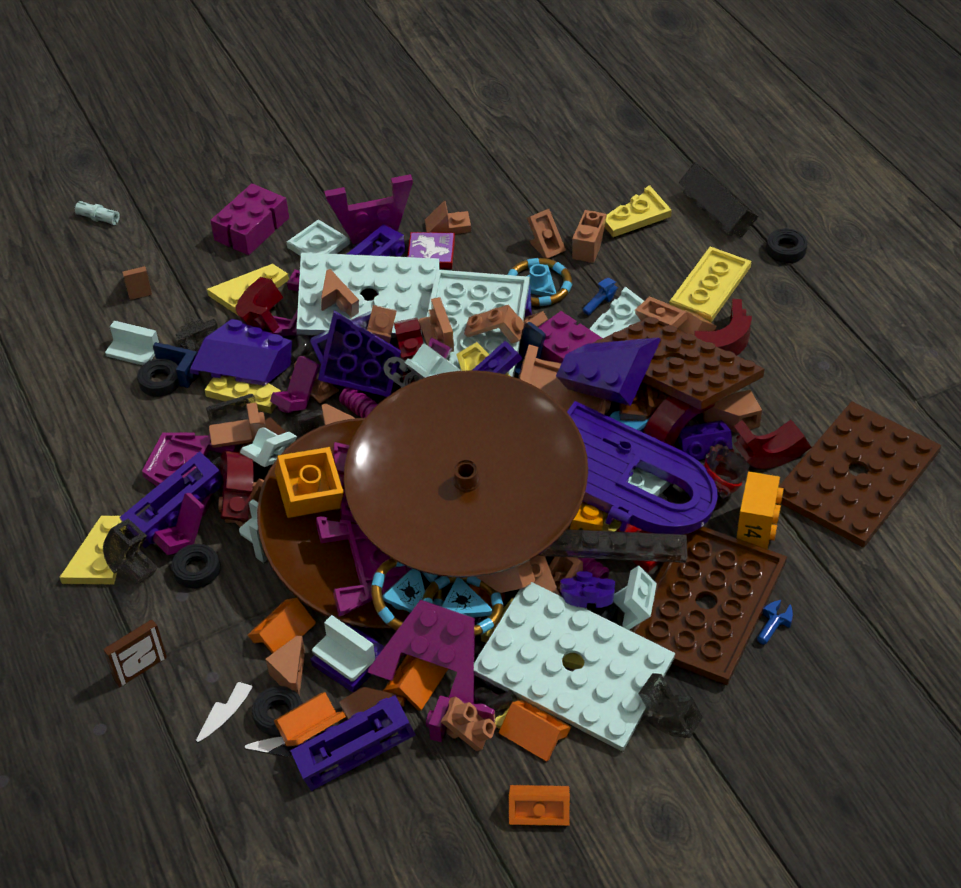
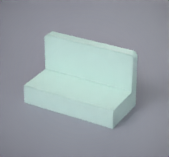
M113 321L110 326L113 342L105 351L106 356L139 365H144L151 361L155 356L153 345L155 342L159 343L157 332Z
M331 615L324 622L326 636L312 649L313 654L350 681H355L374 662V645Z

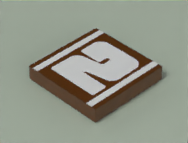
M149 620L103 649L114 681L119 688L167 658L158 626L153 620Z

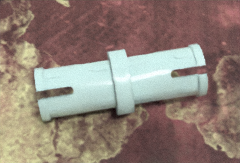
M78 201L79 203L75 206V213L77 215L89 217L96 222L104 221L116 225L120 218L118 211L103 208L99 204L92 205Z

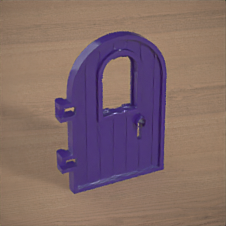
M574 401L567 413L573 419L582 436L588 458V480L583 502L608 513L606 524L610 525L616 519L622 522L620 531L623 532L631 524L650 533L674 536L694 532L708 522L717 502V487L706 468L698 460L669 444ZM638 467L663 480L676 484L689 494L691 500L684 504L668 502L628 483L629 477L633 475L634 469Z

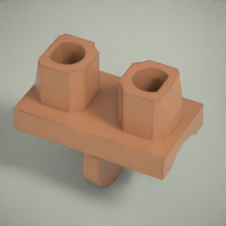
M457 697L450 698L448 711L441 720V723L447 727L446 732L450 737H460L475 751L483 749L485 741L493 737L496 724L492 720H484L477 714L474 705L470 702L463 703Z

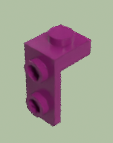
M299 356L288 390L273 392L270 402L277 405L278 409L285 413L306 410L320 365L304 356Z
M191 493L184 494L176 527L154 532L153 541L167 555L177 553L187 545L194 544L204 505Z
M439 696L434 711H429L426 727H429L430 740L442 742L447 727L441 723V720L448 711L449 700L452 697ZM472 704L476 707L477 714L481 718L496 722L494 709L484 704Z

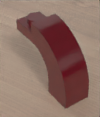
M259 277L239 298L236 304V313L244 324L274 333L279 328V325L269 310L283 296L272 279Z
M732 299L730 324L717 331H694V335L702 341L713 343L716 347L733 352L737 356L748 344L752 316H746V309H742V299Z
M417 317L394 322L399 350H401V359L405 361L407 358L412 359L423 344Z
M669 395L655 410L646 424L643 433L674 447L684 426L694 416L714 407L715 403L699 410Z
M743 420L734 426L739 433L736 437L738 441L734 445L744 459L755 468L768 469L784 465L812 448L806 437L792 420H789L777 430L762 436L754 435Z
M223 451L220 460V472L223 477L221 519L247 522L249 518L250 495L253 490V459L238 452Z

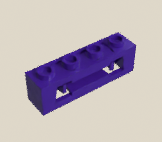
M383 224L346 255L400 257L405 252L404 235ZM381 236V241H376V245L373 247V241Z
M199 451L119 518L125 529L146 548L150 544L155 543L153 541L154 532L176 526L184 494L191 493L202 502L208 495L219 490L223 484L221 472ZM194 466H196V468L193 471H191L186 477H182L185 473H187ZM148 504L150 505V506H149L145 511H143L140 515H138V516L136 515V514L139 513L144 507H146Z
M396 695L380 700L375 706L364 712L352 715L349 720L337 726L327 728L324 733L311 740L304 741L290 751L303 780L312 791L412 738L416 734ZM396 732L398 733L397 735L391 737L390 739H388V740H386V741H384V742H382V743L380 742V741L383 740L384 738L389 737L390 735H392V734H394V733H396ZM338 764V766H337L336 768H334V769H332V770H330V771H328V772H326V773H324V774H322V775L320 774L321 772L327 770L328 768H330V767H332V766Z

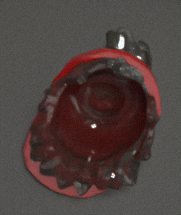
M716 444L715 447L710 446V452L706 454L704 464L708 474L716 484L717 495H720L722 499L729 497L730 494L740 488L742 481L747 478L750 466L744 457H741L740 453L734 452L733 448L729 449L727 446L723 447L720 444Z

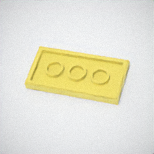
M709 247L671 298L669 305L695 313L712 322L751 268V261Z

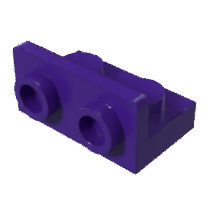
M722 420L686 426L681 430L677 438L682 451L696 460L705 459L708 453L723 456L733 452L731 430Z

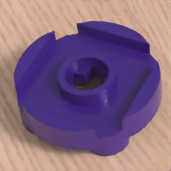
M579 571L576 573V577L565 578L560 581V595L567 604L587 608V603H596V608H600L614 602L615 581L612 579H601L593 577L591 572Z

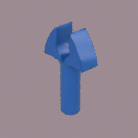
M606 278L599 282V292L582 309L583 313L590 315L603 300L610 302L618 288L614 285L616 282L611 278Z
M781 600L774 601L764 607L763 616L768 617L769 620L757 637V641L760 644H767L779 625L791 627L793 617L791 605L788 606L785 613L777 615V611L780 608Z

